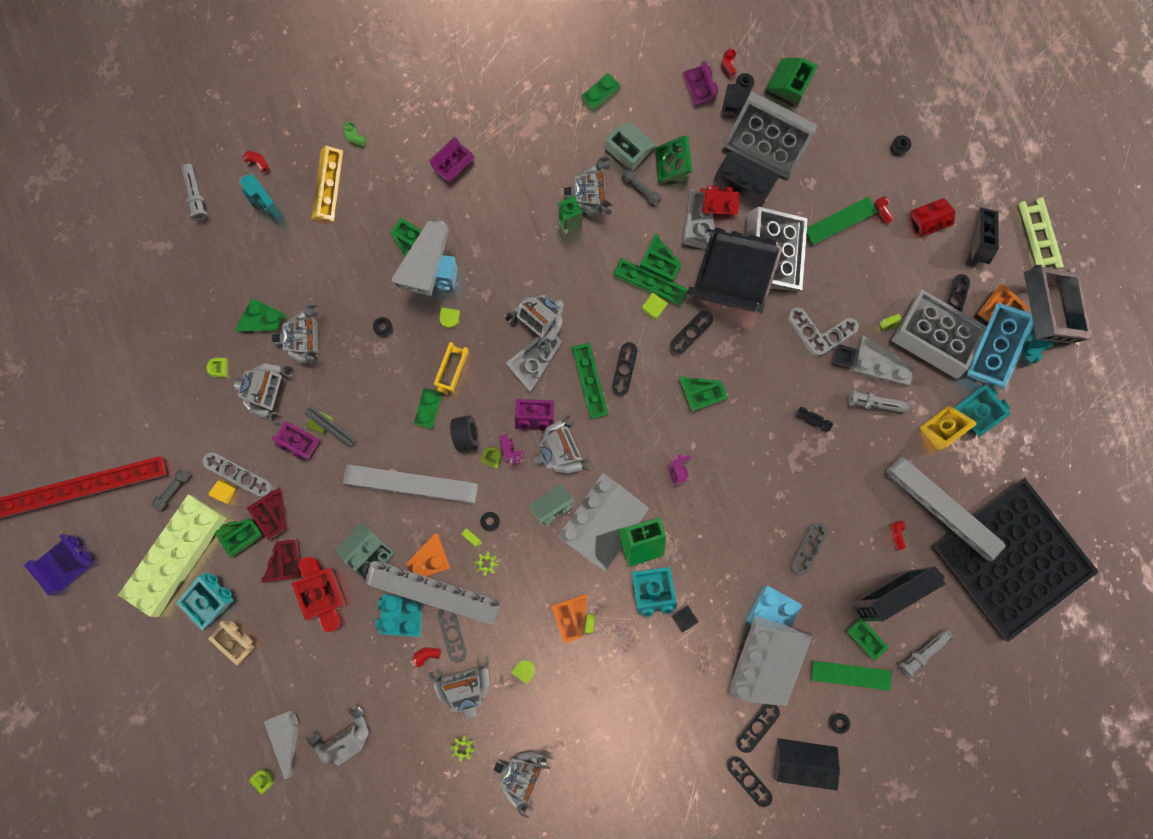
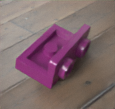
M453 137L429 160V163L435 173L447 182H450L475 157L472 152L460 144L456 137Z
M286 420L276 437L272 436L271 438L276 442L274 444L276 447L283 451L288 448L292 451L291 455L299 460L303 457L308 460L320 441L318 438Z

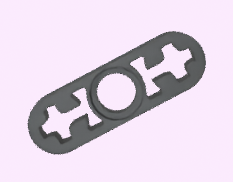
M814 523L809 527L791 563V569L795 574L802 575L809 571L827 535V528L823 523ZM820 527L822 535H817L815 539L819 541L817 544L814 540H809L808 538H813L815 535L813 529ZM811 543L814 546L812 554H807L804 551L805 544ZM800 554H802L804 557L810 558V560L805 559L803 563L805 569H800L799 571L797 570L798 566L796 563L802 561L803 557H800Z
M440 609L437 616L448 656L455 663L462 662L467 656V650L457 615L452 613V616L449 617L450 623L455 621L456 625L444 628V624L448 623L446 618L442 619L441 615L444 614V610ZM451 628L458 632V637L455 640L447 638V631ZM460 640L461 645L459 644L457 647L459 651H463V654L460 655L461 659L453 657L452 653L455 652L454 646L450 648L449 643H456Z

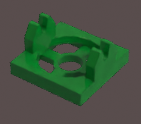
M684 135L655 147L660 183L668 181L683 182V179H689L688 174L692 172L688 136ZM672 154H675V161L670 164L669 158ZM680 159H684L682 167L677 171L676 165ZM665 165L670 166L671 174L665 170Z

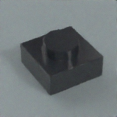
M839 344L833 364L851 369L857 349Z
M688 605L671 616L682 633L699 622Z

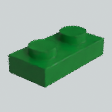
M607 73L582 94L581 99L594 111L619 90L621 85Z
M423 388L414 425L433 430L442 392Z
M859 618L846 631L873 661H876L889 648L862 618Z

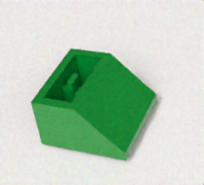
M802 57L782 58L765 90L798 105L818 65Z
M661 517L617 529L628 567L664 556L666 534Z

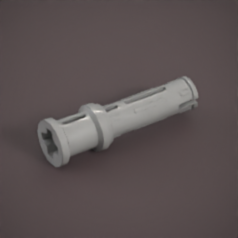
M184 164L181 166L188 194L186 203L190 207V219L194 221L203 220L207 217V212L204 211L203 207L204 199L199 195L193 165ZM189 178H191L193 188L190 186Z
M852 389L849 396V406L858 405L865 407V409L874 407L903 412L905 414L909 410V402L877 397L870 392L865 394Z
M944 629L920 651L913 652L907 661L901 662L899 664L900 668L908 677L912 678L914 676L913 673L920 667L926 666L929 658L954 639L953 635L947 629Z

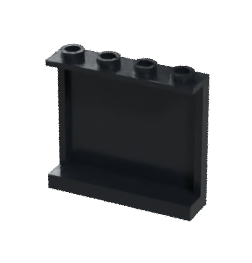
M715 227L714 230L707 228V232L711 234L695 287L689 286L687 294L697 299L762 314L783 248L774 239L766 238L765 241L751 234L746 237L737 231L727 233L726 230Z

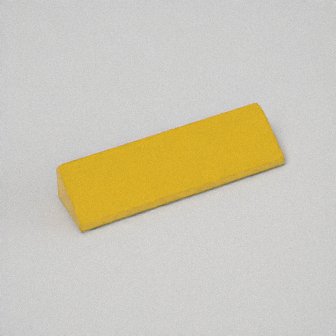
M326 145L321 149L311 219L334 221L343 150Z

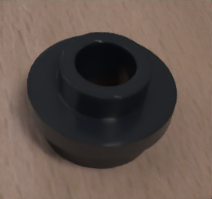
M743 73L737 77L736 84L751 90L754 86V78L748 73Z
M897 136L893 141V149L899 154H904L911 148V140L907 136Z
M379 317L373 323V330L379 336H386L392 330V323L386 317ZM385 324L386 328L381 330L380 325Z
M486 512L482 515L480 524L484 530L494 531L498 528L500 519L496 513ZM488 518H492L494 520L492 525H488L486 523V520Z
M837 713L831 717L830 727L838 734L846 733L850 728V720L846 715ZM838 720L843 722L841 727H838L836 724Z

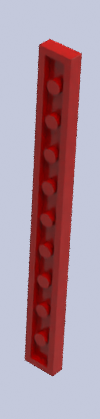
M158 456L0 497V519L167 476L163 457Z

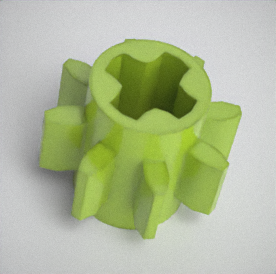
M488 551L484 557L479 554L480 561L474 562L480 567L477 569V572L483 570L484 576H487L489 571L495 574L493 568L494 566H499V564L494 563L497 556L489 557L490 553ZM484 559H486L487 561L491 559L492 562L490 563L491 567L489 569L487 567H482L484 565Z
M466 735L463 736L462 740L456 737L455 742L457 744L450 746L455 751L452 757L459 756L460 762L465 756L467 759H471L469 752H475V748H471L473 740L467 741ZM459 744H461L462 746H464L465 744L467 745V753H465L464 751H458V749L460 748Z

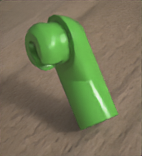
M346 122L343 128L346 139L349 142L364 146L366 137L357 135L354 123Z

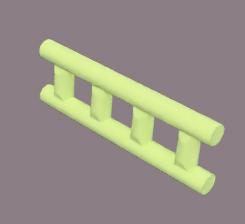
M1044 198L1036 199L1037 205L1027 207L1026 201L1018 203L1036 265H1043L1045 267L1055 264L1056 268H1064ZM1040 212L1042 222L1032 224L1030 214ZM1045 229L1047 240L1037 241L1035 231ZM1050 246L1053 257L1043 259L1040 248Z

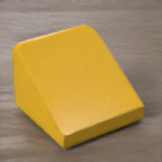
M219 479L210 490L208 496L229 504L237 486Z

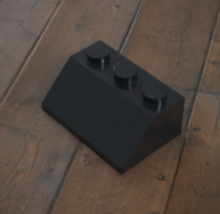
M730 151L716 172L714 181L723 186L735 187L734 190L741 192V196L762 207L780 175Z
M781 738L777 739L774 780L782 783L838 791L840 775L838 747Z

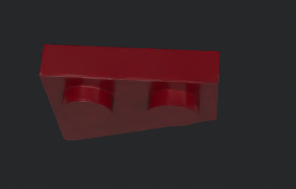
M277 488L246 508L268 541L285 531L280 488Z
M297 539L276 541L273 554L267 564V570L261 579L262 583L301 578L298 567L300 561Z

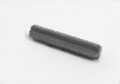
M309 406L305 410L304 414L344 445L350 447L354 443L355 439L313 406Z

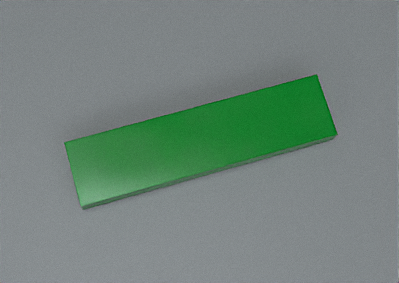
M868 196L807 227L806 237L811 246H814L875 215L877 210Z
M622 258L613 273L614 277L648 293H654L661 299L681 307L688 292L687 288Z
M590 342L571 347L590 420L609 416Z
M812 660L810 680L890 691L892 671Z

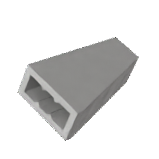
M428 220L392 277L391 282L394 287L429 296L432 295L449 233L445 222Z

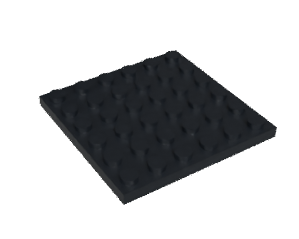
M1022 478L973 515V517L1003 541L1006 546L993 561L985 559L954 531L933 546L1006 642L1011 641L1099 572L1026 478Z

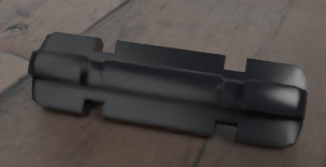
M800 407L797 411V417L805 418V421L817 427H822L821 429L829 432L833 426V422L824 420V417L812 411L808 412V409Z

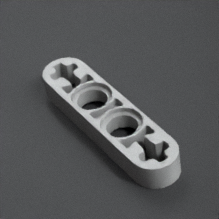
M207 453L203 457L204 467L257 496L264 497L273 490L272 484L269 481L216 453ZM215 458V461L222 465L220 467L214 464L210 466L209 459ZM228 465L234 467V473L230 476H227L224 472ZM245 474L251 476V481L247 485L241 482V478ZM255 482L262 486L266 483L267 491L260 493L261 490L254 486Z

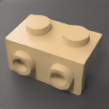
M230 620L228 622L221 621L219 623L220 626L208 640L238 666L255 646L251 644L253 641L246 634L242 635L237 631L238 626Z

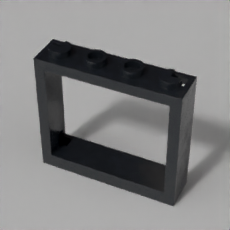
M1035 265L1031 270L1023 272L1036 339L1066 343H1077L1092 339L1079 273L1071 272V270H1062L1061 268L1053 269L1052 266L1043 267V265ZM1047 280L1057 281L1061 284L1069 329L1056 327Z
M935 566L911 569L852 605L859 617L864 621L883 622L946 585L943 580L944 575Z

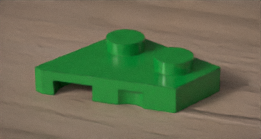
M401 217L390 233L404 257H406L422 230Z
M655 233L640 263V267L674 282L682 263L672 254L669 247L665 246L660 236Z
M251 298L235 331L239 333L244 331L278 332L287 315Z
M679 377L692 412L728 399L721 380Z
M252 518L222 524L219 530L215 532L225 552L231 558L264 536Z

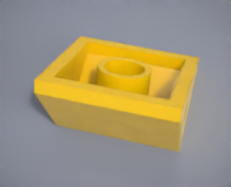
M949 405L920 428L939 451L948 447L974 427L976 422Z

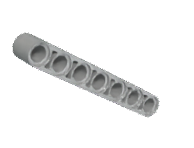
M899 457L887 470L888 475L985 559L993 561L1006 547L1003 541L905 458Z
M346 465L343 484L348 486L475 504L478 484L356 465Z
M378 561L370 563L365 580L366 584L371 587L487 624L495 622L500 607V602L494 598Z

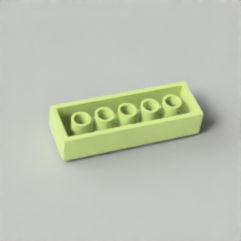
M187 495L118 595L148 616L159 617L214 538L216 530H219L227 518L198 498Z

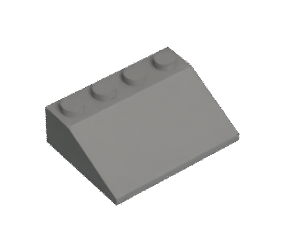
M751 91L723 147L789 180L813 138L817 124Z
M757 207L747 214L746 237L751 234L760 237V240L766 241V238L774 239L783 248L770 289L801 291L803 286L808 218Z
M921 290L891 341L958 379L968 370L987 327L928 292Z
M602 473L561 531L558 539L606 572L622 549L617 529L640 523L649 508L617 482Z
M755 616L730 684V696L751 703L787 706L813 634Z

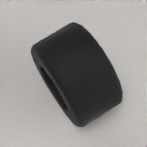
M471 415L453 418L450 422V434L455 449L458 452L478 448L479 433L474 418Z

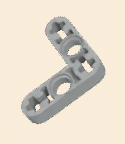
M793 308L788 314L789 323L810 353L816 357L824 355L853 336L859 328L855 319L847 318L821 335L802 308ZM794 313L796 315H801V317L799 318L800 321L798 319H793ZM804 321H806V323L803 324L800 328L798 327L801 324V322L803 323ZM847 325H853V328L851 330L849 329L846 332L842 333L841 330H843ZM809 327L812 329V336H805L803 328ZM836 333L839 340L832 342L829 339V334ZM816 336L817 339L815 340V342L812 341V343H810L809 341ZM816 344L823 346L821 351L815 350Z

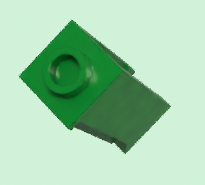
M575 196L557 203V219L565 235L581 228L583 212Z

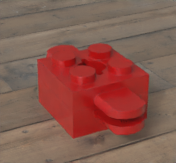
M304 557L298 563L302 579L291 583L305 621H310L318 617L324 631H336L341 625L336 609L347 604L332 568L321 570L315 558Z

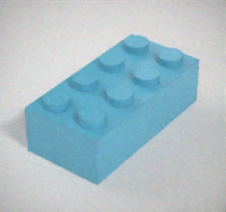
M997 303L967 372L968 377L1006 390L1034 325L1032 314Z

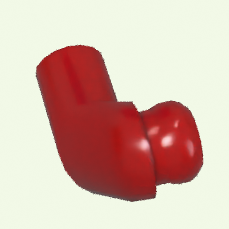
M732 48L724 52L721 65L729 77H733L737 73V70L732 65L736 56V51Z
M249 150L243 155L242 159L245 163H256L261 172L269 170L261 154Z
M885 196L878 198L875 203L885 224H888L894 220L886 206L889 204V200Z
M895 521L892 524V535L897 550L906 548L901 532L906 529L903 521Z
M421 648L413 655L414 666H423L424 661L428 658L440 659L441 649Z

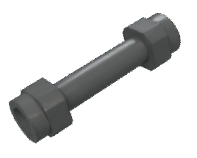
M627 169L621 178L627 184L631 183L648 197L649 203L656 206L661 201L662 197L656 191L652 192L640 182L633 171Z
M183 468L175 473L174 476L176 478L162 495L155 497L151 506L159 512L167 505L166 501L178 486L189 479L190 474Z

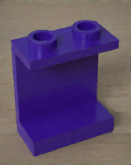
M61 534L59 536L61 541L37 561L29 560L24 565L47 595H58L94 565L90 561L91 556L89 553L78 546L79 541L73 535Z

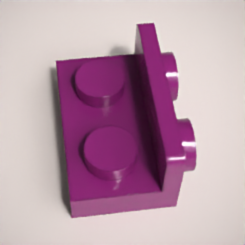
M706 61L701 62L699 67L683 71V77L694 107L715 101L718 86L716 82L713 83L712 70L710 66H707Z
M516 399V429L545 431L548 426L553 424V400Z
M507 434L500 435L499 443L504 463H509L510 466L521 463L520 460L524 458V451L514 452L512 438L508 439Z
M677 455L670 460L671 463L667 466L674 488L680 487L688 481V471L682 465L691 460L690 455Z

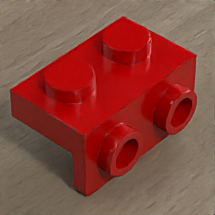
M707 185V188H700V192L705 193L702 212L738 215L741 192L735 191V187L723 186V189H718V186Z
M945 198L911 210L910 216L919 226V235L923 237L954 225L956 211Z

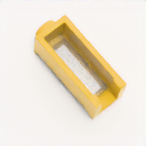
M449 343L434 382L438 392L440 391L445 395H448V392L454 393L469 354L468 348L464 347V349L455 347L454 343Z

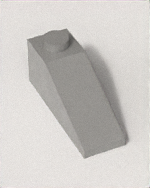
M291 711L264 721L284 780L293 775L298 732V719Z

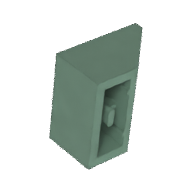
M630 121L618 126L605 139V149L630 171H633L656 147V144Z
M560 484L529 504L528 507L541 526L545 524L547 527L556 521V516L559 514L564 516L569 513L573 508L574 501Z
M362 522L334 550L345 564L365 580L371 562L386 563L394 555V552Z

